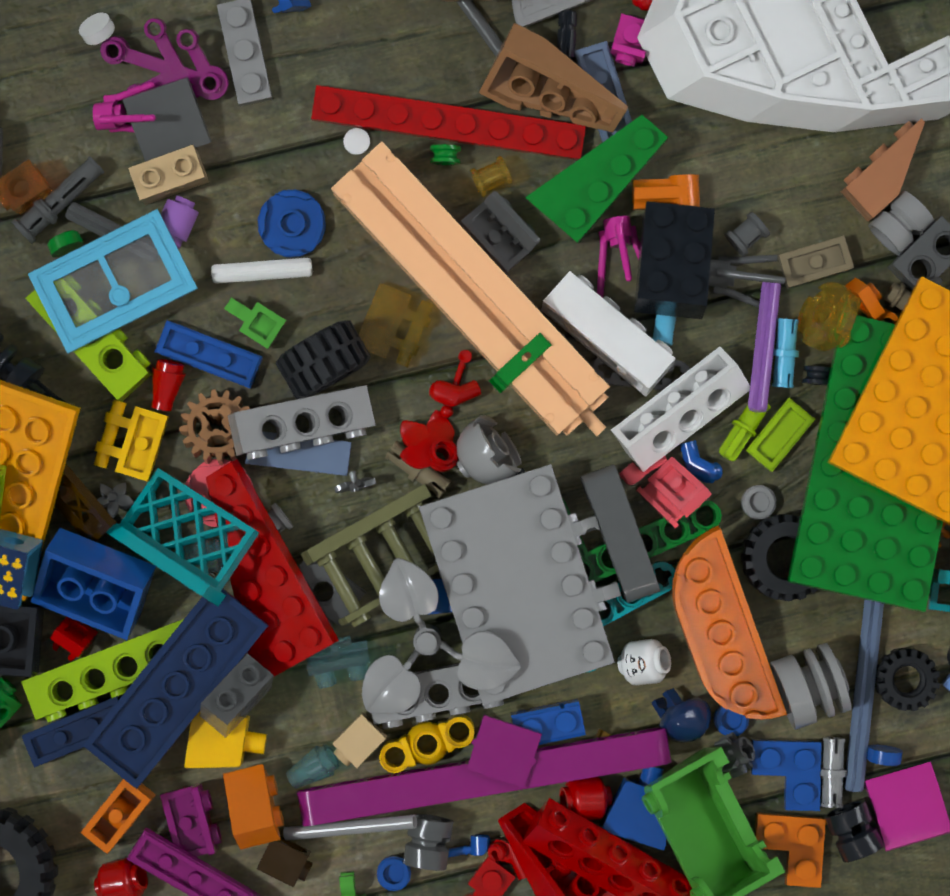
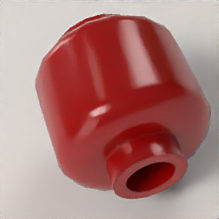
M599 776L566 782L565 786L560 788L559 801L561 805L587 820H598L605 816L607 806L612 805V792L609 786L604 785Z
M127 857L102 864L98 870L97 878L94 880V889L97 896H142L148 886L146 870L127 860Z

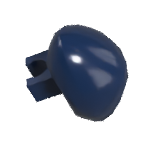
M672 688L663 693L667 703L663 697L651 702L661 718L659 727L666 729L669 741L693 742L701 738L709 727L711 720L710 706L706 701L698 697L683 702L676 690Z

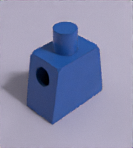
M658 766L642 769L639 781L624 777L612 799V805L608 807L601 821L600 827L613 835L664 851L667 838L655 814H650L642 801V796L645 795L644 787L660 777L664 769Z

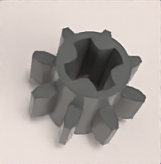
M732 732L714 743L715 747H722L729 761L728 764L722 767V772L730 771L732 777L736 778L747 773V769L753 767L751 761L755 759V750L750 740L746 737L737 739L735 733Z

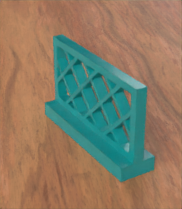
M157 468L121 523H116L107 534L219 607L226 596L221 590L259 535V532ZM165 480L169 483L170 496L156 500L155 492L162 481ZM193 498L194 512L180 516L179 501ZM171 504L172 518L158 522L157 508ZM150 512L151 525L142 528L133 526L141 513ZM216 513L219 527L204 531L203 517ZM195 520L197 534L182 538L181 524ZM173 526L175 540L161 544L159 530ZM238 529L246 532L238 545L229 547L228 532ZM220 535L221 550L207 554L205 539ZM198 542L199 556L185 560L183 546ZM222 558L223 568L214 579L209 576L208 562Z

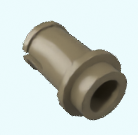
M894 282L890 286L884 297V300L888 302V307L892 308L895 306L903 311L912 293L905 289L906 285L904 283L899 285Z

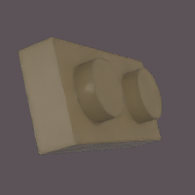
M844 235L777 256L783 277L786 278L785 284L787 289L854 268Z

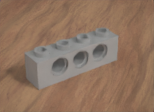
M367 385L238 411L228 415L236 456L246 454L248 460L268 456V449L280 447L281 453L301 449V442L313 440L314 446L334 442V435L345 433L346 439L367 435L365 429L375 426ZM331 408L337 409L341 413L342 421L339 426L333 425L329 420L328 414ZM298 415L306 417L309 421V429L306 433L300 432L296 427L295 421ZM265 422H270L275 426L277 433L274 440H269L263 435L262 426Z
M457 663L413 672L420 681V695L415 704L403 712L372 713L374 725L382 723L383 729L403 725L402 719L416 717V722L436 719V712L449 710L450 715L470 712L469 706L481 704L482 702L479 693L477 695H468L464 692L462 688L463 683L457 677L459 665ZM435 684L446 686L449 691L447 699L442 702L432 700L429 696L431 686ZM502 699L484 705L483 707L484 709L498 707L504 705V702Z

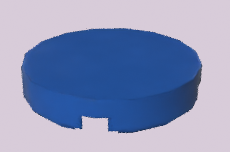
M282 190L272 196L262 206L258 216V231L264 244L275 254L286 258L303 257L313 252L322 242L326 231L325 214L320 204L308 193L299 190Z

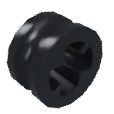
M804 366L803 370L806 371L807 376L802 379V383L827 386L831 367Z

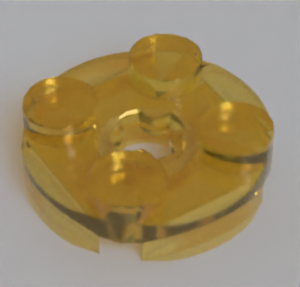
M836 282L824 283L818 287V289L822 290L815 297L809 295L805 300L798 316V332L803 334V339L801 340L804 344L818 351H827L835 346L841 348L849 342L851 337L850 331L861 305L860 298L854 295L850 289Z

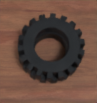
M347 320L334 323L294 345L278 358L276 365L294 397L301 399L316 395L365 366L371 355L352 322Z
M779 514L765 518L756 527H752L748 532L750 533L748 538L744 539L742 545L744 550L741 553V561H743L744 568H742L743 572L747 575L748 582L765 596L783 601L801 600L807 598L806 595L814 594L818 590L787 582L788 578L776 576L767 565V551L776 539L782 537L796 539L801 516Z

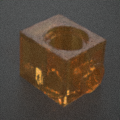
M29 159L0 178V203L7 211L12 208L18 214L32 207L36 199H44L53 191L35 163ZM19 181H27L29 184L28 193L23 197H16L14 195L15 185Z

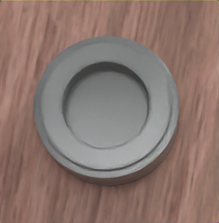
M751 486L743 493L741 506L747 516L753 519H765L774 512L776 497L773 491L766 486Z

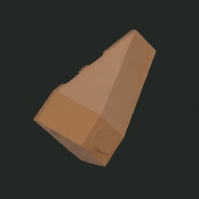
M516 23L513 24L479 91L480 94L510 109L521 111L522 107L539 110L540 116L551 118L552 114L569 117L574 124L612 133L628 108L625 103L547 39Z

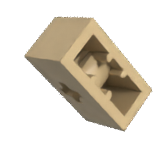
M194 145L128 168L139 200L145 205L209 182L199 152Z

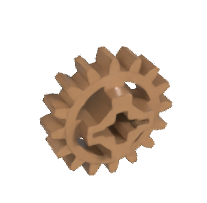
M215 389L211 391V398L206 399L202 393L198 394L200 403L196 405L189 401L187 405L191 413L181 414L183 422L187 424L179 427L180 433L187 436L183 440L185 447H193L191 453L195 458L203 453V459L206 464H209L213 457L217 458L219 465H223L224 457L228 455L233 461L236 460L228 415L250 409L249 406L241 408L244 403L242 398L238 396L232 401L231 393L228 390L224 392L222 397H218ZM197 420L202 425V429L198 433V438L196 437L195 433ZM209 422L218 426L223 424L226 433L216 428L212 430ZM223 444H226L225 446H222V447H215V445H223Z

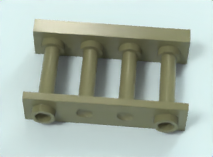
M425 484L301 553L307 566L315 561L319 567L323 565L350 614L338 620L341 626L351 622L352 626L356 627L372 618L369 611L379 606L380 601L378 597L361 606L335 560L337 557L335 550L346 545L349 550L352 549L379 596L380 588L385 578L364 543L367 540L364 534L374 528L378 534L382 532L396 558H401L415 564L393 526L396 524L393 518L405 512L407 517L411 516L435 558L419 506L424 505L422 501L431 496ZM435 564L425 570V572L429 576L439 572L438 565Z

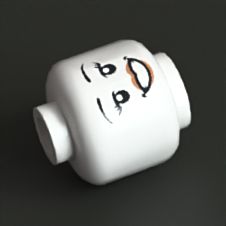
M658 640L631 641L624 646L621 655L618 657L617 664L619 672L624 675L631 685L660 683L670 671L671 656L668 649Z

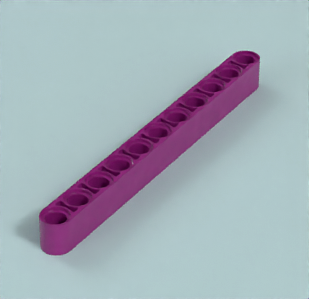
M661 727L537 748L535 754L537 762L531 767L524 789L669 764L672 760L666 729H661ZM469 760L306 788L297 791L302 825L313 826L523 790V788L466 770Z

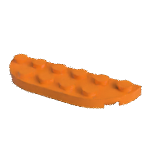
M716 526L693 541L682 555L675 570L672 597L679 623L698 675L708 693L719 705L726 710L729 709L750 719L762 720L785 716L787 713L722 530L719 526Z

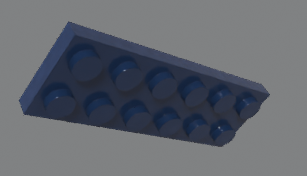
M224 588L221 592L226 596L219 607L204 597L197 602L82 745L136 789L200 712L202 701L242 660L269 626Z

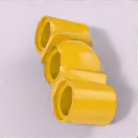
M462 714L453 715L447 720H440L438 724L429 721L418 723L411 728L408 734L402 735L399 739H391L383 745L379 756L380 764L386 771L391 773H398L407 767L417 766V763L423 765L436 764L444 758L447 752L450 753L456 748L466 747L472 742L475 734L474 723L469 717ZM456 722H462L468 726L469 734L466 738L457 740L451 736L450 727ZM432 735L437 741V747L431 752L422 751L417 743L421 736ZM392 747H398L403 750L405 759L400 764H391L386 759V751Z

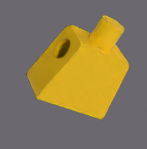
M199 712L190 724L184 768L240 767L243 764L245 752L265 753L267 734L248 731L250 716L247 715L225 738L201 718Z

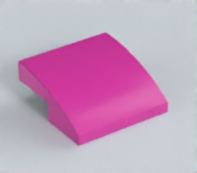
M931 762L865 781L864 785L886 852L950 833V821Z

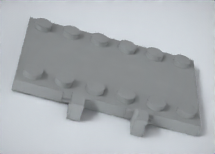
M551 464L419 506L462 643L467 637L476 632H491L506 642L513 655L520 662L519 671L506 683L495 688L478 690L483 706L615 663L599 611L606 609L604 601L621 596L618 583L614 581L612 584L596 587L594 580L589 581L577 546L582 544L580 535L593 530H599L600 527L596 516L578 521L576 513L567 515Z

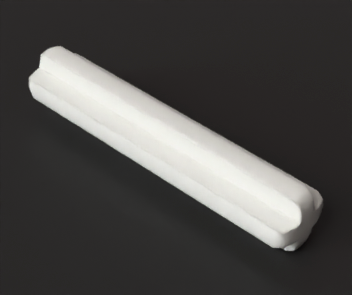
M310 258L215 264L211 268L212 281L216 284L310 277L313 273Z

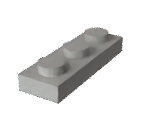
M236 0L218 4L217 8L238 105L245 106L272 100L252 1Z

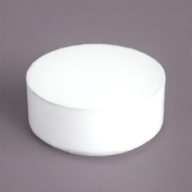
M97 13L88 17L80 25L79 34L86 44L97 45L106 41L113 34L115 25L108 14Z

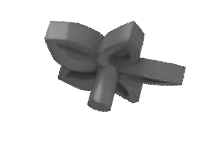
M356 471L349 472L351 482L341 483L334 488L335 493L355 492L376 484V481L373 477L357 479Z
M126 483L116 485L113 490L104 484H100L102 497L97 500L104 508L107 507L108 513L113 519L118 514L119 508L128 509L134 504L133 500L126 495Z

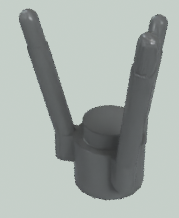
M778 255L719 256L718 260L711 259L709 286L714 287L713 293L723 294L759 308L760 301L727 288V286H734L735 278L785 284L786 278L736 271L737 266H732L736 264L778 261Z

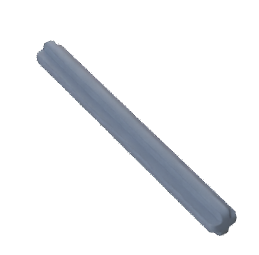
M864 600L846 763L847 777H845L844 788L850 792H862L864 790L884 604Z

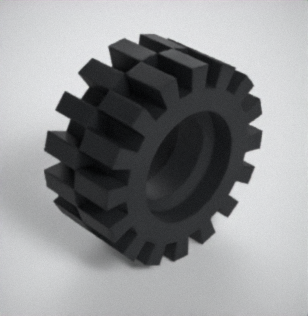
M909 648L894 649L890 651L889 655H884L881 658L882 662L880 665L877 664L875 681L877 693L890 706L902 711H917L919 707L925 708L929 705L928 701L930 699H935L936 694L934 693L936 688L939 689L940 687L938 682L940 674L935 668L937 665L928 658V655L918 650ZM904 666L915 668L920 677L917 688L908 693L899 691L894 683L896 672Z

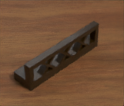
M65 464L55 506L82 537L98 542L108 535L107 532L117 522L69 466Z

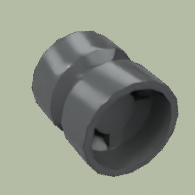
M410 814L416 815L417 828L408 829L407 835L412 840L405 845L403 864L425 870H446L449 849L445 846V843L451 841L454 821L434 815Z

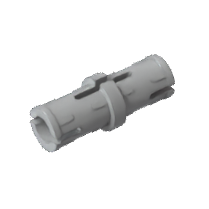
M823 737V767L820 771V776H822L821 807L833 808L835 806V808H843V777H847V769L843 768L845 738L833 737L832 739L831 737Z

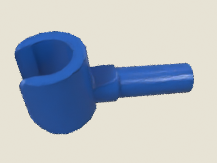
M485 834L471 835V845L450 848L448 858L464 854L484 855L490 846V836Z

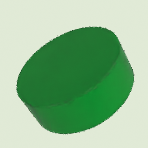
M71 230L53 237L49 240L47 246L52 257L58 258L82 247L84 242L78 231Z

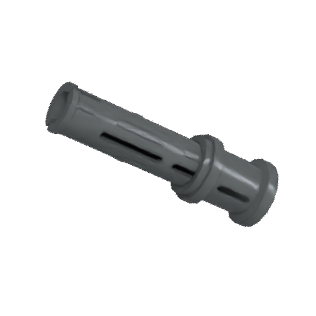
M89 156L81 166L43 200L41 198L36 199L33 202L34 206L19 220L14 219L11 223L33 244L36 241L35 237L49 224L54 225L59 218L57 214L103 174L104 170Z

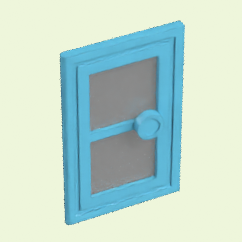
M158 209L28 273L67 354L198 289Z

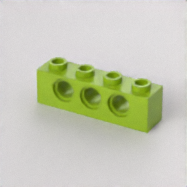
M71 274L54 281L63 302L74 300L77 304V311L71 317L76 328L105 314L103 309L92 298L86 301L78 291L82 289V286ZM34 290L25 299L56 332L36 290ZM119 328L99 338L95 343L87 344L73 352L118 401L123 402L152 373L147 368L151 364L150 361L140 350L136 349L132 352L124 343L128 337ZM119 350L123 355V362L120 367L111 369L107 364V356L110 352Z

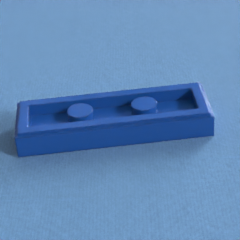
M168 320L165 323L155 352L250 389L253 386L263 360L262 356Z

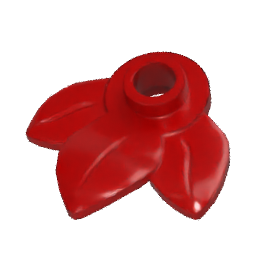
M438 410L432 413L427 425L403 420L400 424V435L407 447L400 453L401 459L415 469L431 467L439 472L451 470L458 461L457 447L453 443L455 431L452 424L447 418L442 417ZM436 452L442 453L445 460H441L436 455Z

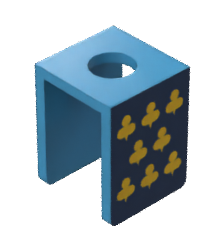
M0 529V606L18 609L21 606L22 595L27 597L33 596L43 545L42 539Z

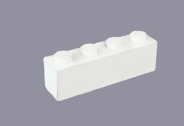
M569 271L543 300L541 311L646 397L673 366L676 359L672 356L673 351L663 341L657 340L655 342L646 334L645 327L634 318L629 320L619 312L620 307L607 296L602 298L593 290L594 286L587 278L582 275L575 276Z

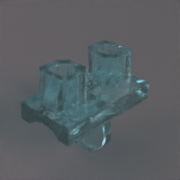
M351 636L338 638L339 641L307 658L309 676L314 675L320 689L337 684L335 670L347 668L350 681L363 680L368 670L367 663H370L367 640L352 643Z

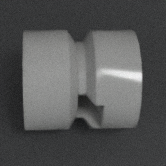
M904 190L890 203V212L882 211L868 225L874 236L888 250L898 256L914 242L913 234L920 236L934 222V218L927 208L912 194Z

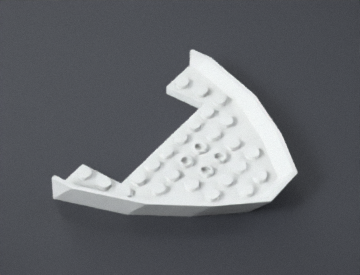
M652 0L637 37L643 51L646 52L645 55L667 99L745 122L825 132H842L905 124L908 121L914 123L918 122L921 118L924 121L938 120L950 114V36L948 35L888 64L857 0Z

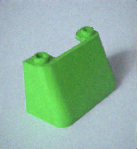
M722 747L703 748L645 786V795L642 796L644 806L650 814H655L692 887L690 896H745L785 873L778 857L775 856L769 859L763 850L766 847L764 841L757 840L728 783V780L731 779L729 772H722V767L729 763Z

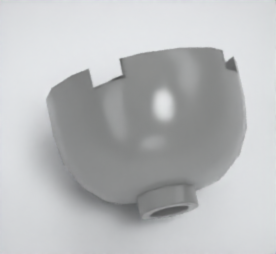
M480 415L463 429L457 441V456L459 458L457 466L465 477H472L477 482L487 485L515 476L521 471L517 466L522 464L517 448L508 434L504 432L500 436L493 428L498 423L487 415Z

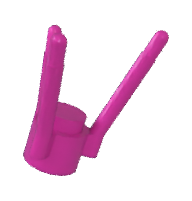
M148 82L117 94L104 95V102L93 105V121L98 131L109 130L110 132L123 131L135 133L132 125L125 123L155 121L156 116L153 114L126 115L124 105L117 104L118 101L125 97L154 88V82Z
M617 216L603 220L604 230L598 231L600 251L597 294L602 298L605 286L608 242H610L611 248H619L626 281L630 282L632 280L627 246L631 243L639 261L640 242L637 237L636 226H631L630 216Z

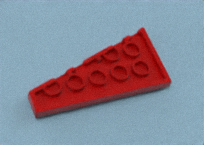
M238 459L231 461L208 475L206 481L211 502L259 532V535L231 575L230 581L234 597L269 625L250 648L248 654L275 677L334 644L339 639ZM215 513L214 515H215L217 527H219V526H218V517H217V514ZM241 529L228 532L229 547L238 545L246 532Z

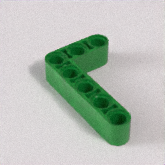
M563 499L567 515H570L571 512ZM707 500L702 503L701 506H708L713 511V520L708 525L702 526L697 522L696 512L698 509L687 518L685 516L680 518L678 522L682 525V534L677 539L671 540L665 535L664 528L668 521L664 517L639 527L640 534H646L651 539V547L647 551L648 557L656 556L718 526L722 517L718 505ZM580 535L582 544L577 546L582 562L589 568L588 580L597 582L615 574L614 567L604 566L601 560L602 553L607 549L605 543L587 550Z

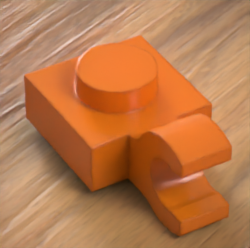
M854 278L845 285L855 303L867 318L879 321L888 318L891 323H897V315L881 306L879 301L882 299V296L871 282L865 284L859 279Z

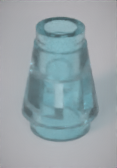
M328 745L315 746L291 769L286 771V775L290 784L295 789H298L301 786L333 776L334 771L339 768V762Z

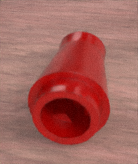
M157 359L156 366L152 367V408L172 411L173 403L186 375L183 372L184 364L172 360Z

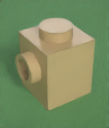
M362 712L334 740L333 745L337 749L333 753L347 767L352 763L358 768L387 738V735Z

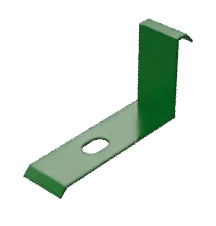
M539 332L489 382L501 394L509 384L551 346L550 342ZM526 352H530L531 357L527 361H522V356Z

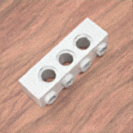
M719 346L612 428L611 431L628 456L644 472L749 392L750 385L738 364Z

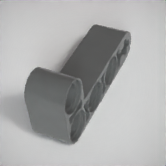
M612 464L580 476L584 492L597 518L602 537L627 603L660 592L657 578L615 465Z

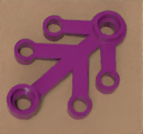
M160 18L149 19L144 25V33L148 38L154 39L164 59L131 49L129 43L120 36L109 37L101 44V56L109 64H119L125 61L161 73L142 84L135 83L130 85L127 90L148 82H154L155 88L187 76L190 83L193 84L191 86L196 98L202 96L208 100H215L222 97L228 89L229 80L227 74L220 67L209 64L198 43L199 36L193 29L181 30L176 37V41L181 49L188 51L196 70L183 65L166 33V24ZM152 22L160 25L161 31L158 35H154L150 31ZM185 33H189L193 37V43L190 46L185 45L182 41V36ZM111 44L116 45L119 49L117 57H112L108 52ZM207 77H213L216 80V87L214 89H209L206 86L205 80Z

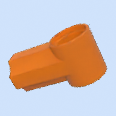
M682 174L669 176L668 179L633 180V210H644L646 201L700 207L699 175Z

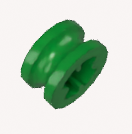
M449 144L430 146V151L434 153L433 158H430V164L442 166L460 165L457 153L461 152V146Z

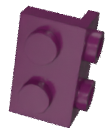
M202 783L161 793L160 797L172 843L196 857L204 854H215L219 849L218 844L222 843V836L218 823L212 824L209 811L213 810V802L209 790L203 791Z

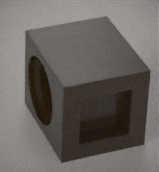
M280 836L281 840L269 842L257 870L294 888L298 879L303 882L305 881L313 863L307 860L311 851L289 840L286 841Z

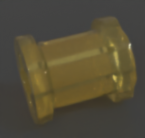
M501 156L496 157L495 162L478 170L475 168L469 170L482 198L487 196V191L504 183L507 185L513 183L510 172Z

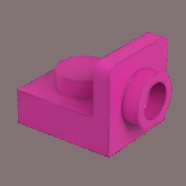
M621 13L610 51L611 55L616 57V62L627 66L643 63L646 52L643 51L637 39L644 22L643 19Z

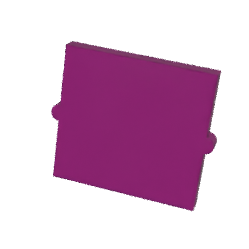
M484 714L477 738L472 740L474 747L466 770L524 789L531 767L537 762L535 754L542 733Z

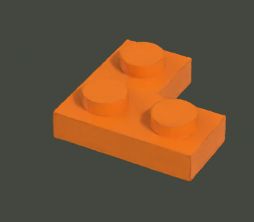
M756 812L754 834L757 840L764 841L766 847L763 849L787 851L785 884L788 886L821 888L826 825L824 817Z

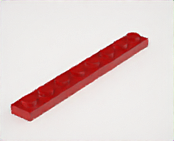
M316 85L311 120L576 161L582 156L586 126L320 85Z

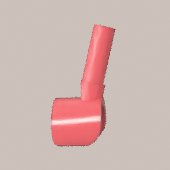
M664 456L644 472L634 462H631L619 475L628 485H634L645 475L649 474V472L661 467L668 460Z

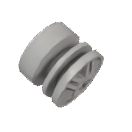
M827 642L817 645L819 661L811 648L804 650L806 665L804 667H800L793 655L770 662V668L787 717L794 730L817 722L815 706L820 705L829 718L835 716L832 700L835 701L841 713L851 710L849 685L845 672Z

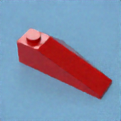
M523 803L498 820L535 896H615L522 843L531 821L537 813L526 803Z

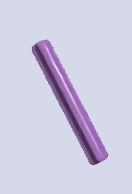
M762 282L748 408L752 412L762 413L767 411L781 284Z

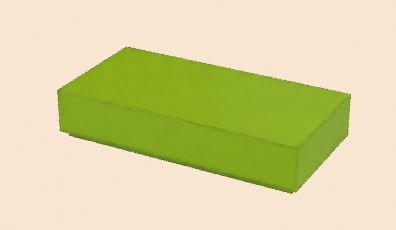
M787 398L745 451L766 469L773 472L815 421V418L792 399Z

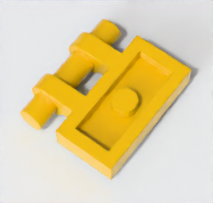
M113 400L110 412H106L103 420L106 422L101 442L97 441L94 449L97 455L93 465L106 469L110 456L119 459L115 472L148 482L152 475L169 416L135 406L132 417L129 419L123 417L127 403ZM119 426L128 429L122 448L114 446Z

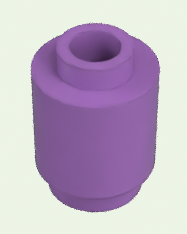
M176 195L174 201L167 199L161 216L177 248L180 249L182 242H187L199 212L193 209L195 206L194 202Z

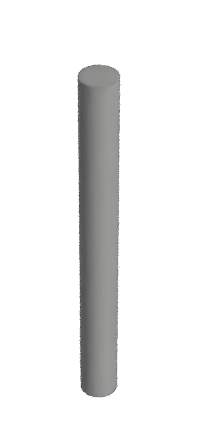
M416 815L331 822L313 826L284 827L283 835L284 839L288 841L416 829L417 818Z

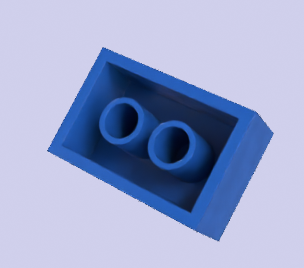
M59 528L45 550L31 603L128 640L141 616L156 566Z

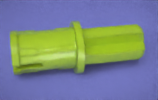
M769 404L767 406V411L771 408ZM747 405L739 419L732 421L734 426L719 448L720 455L729 461H736L749 439L757 435L755 430L767 411L762 413L752 412Z

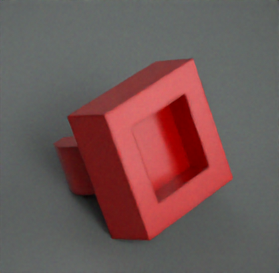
M66 617L54 630L50 639L54 641L53 650L57 651L60 646L70 652L68 660L72 661L76 657L79 658L93 642L98 632L87 624Z

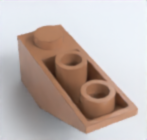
M922 118L914 125L910 121L905 123L894 133L898 139L889 148L882 144L869 156L873 163L864 171L858 166L843 180L847 186L841 193L867 222L873 219L899 195L925 124Z

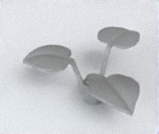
M396 558L393 561L380 588L379 601L381 608L387 616L395 621L405 622L414 617L419 627L415 631L413 639L415 649L404 665L396 656L385 655L375 660L368 668L362 687L363 703L368 712L399 713L412 707L420 695V681L418 676L408 669L413 665L419 654L432 655L439 648L445 650L455 659L461 660L457 668V677L464 685L476 690H486L500 686L519 671L520 662L513 655L506 642L491 632H476L467 637L462 645V654L451 648L446 641H442L440 630L433 624H426L420 618V615L430 614L437 608L438 591L435 583L417 565L401 558Z

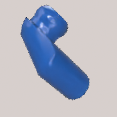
M696 440L679 444L685 468L699 481L714 483L722 477L723 469L719 463H710L700 458Z

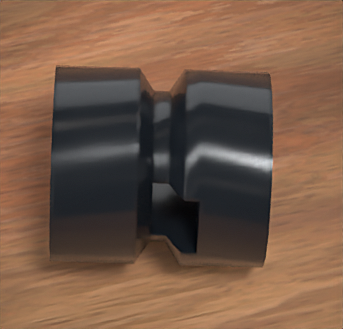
M865 800L847 803L843 805V808H836L824 816L831 835L838 836L835 845L844 863L865 858L883 848L884 843L877 827L870 826L869 824L872 820V815Z

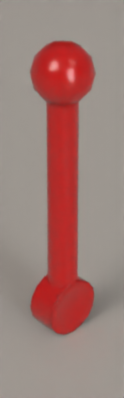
M462 350L458 354L460 362L452 384L459 386L466 363L472 359V354L468 350ZM446 405L441 407L440 414L442 417L450 418L453 415L454 410L452 407Z

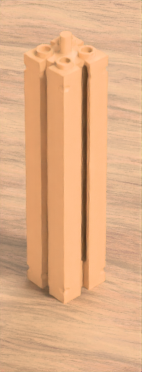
M382 142L369 152L359 165L352 171L350 170L330 189L334 198L496 372L539 332L550 342L551 346L509 386L556 436L562 431L566 436L569 435L582 422L596 436L606 428L593 411L608 398L604 392L610 386L407 168L393 156L391 151ZM526 352L522 356V361H527L531 357V353Z

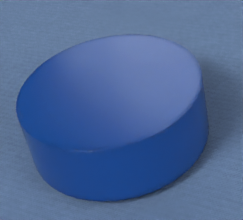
M721 705L715 710L713 717L715 727L723 735L734 732L738 736L746 730L749 723V718H745L744 715L729 709L726 710Z
M869 745L867 759L879 765L898 766L901 764L903 751L887 745Z
M390 855L379 863L377 879L383 888L390 891H398L409 883L411 867L403 864V857Z

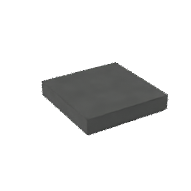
M188 76L122 99L128 115L153 114L156 116L155 121L131 122L145 162L190 145H194L196 148L212 141Z

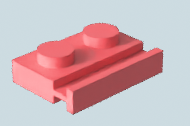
M674 457L666 461L647 479L650 483L643 489L639 487L636 490L675 529L679 526L677 521L683 516L687 518L712 495L707 487Z

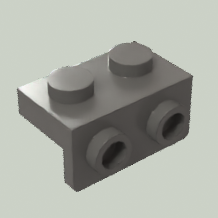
M493 191L483 203L459 222L462 229L504 274L524 259L540 242V238L536 235L533 227L524 222L513 210L510 202L501 197L496 191Z

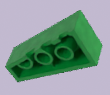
M641 115L525 198L574 241L579 243L666 143L668 136Z

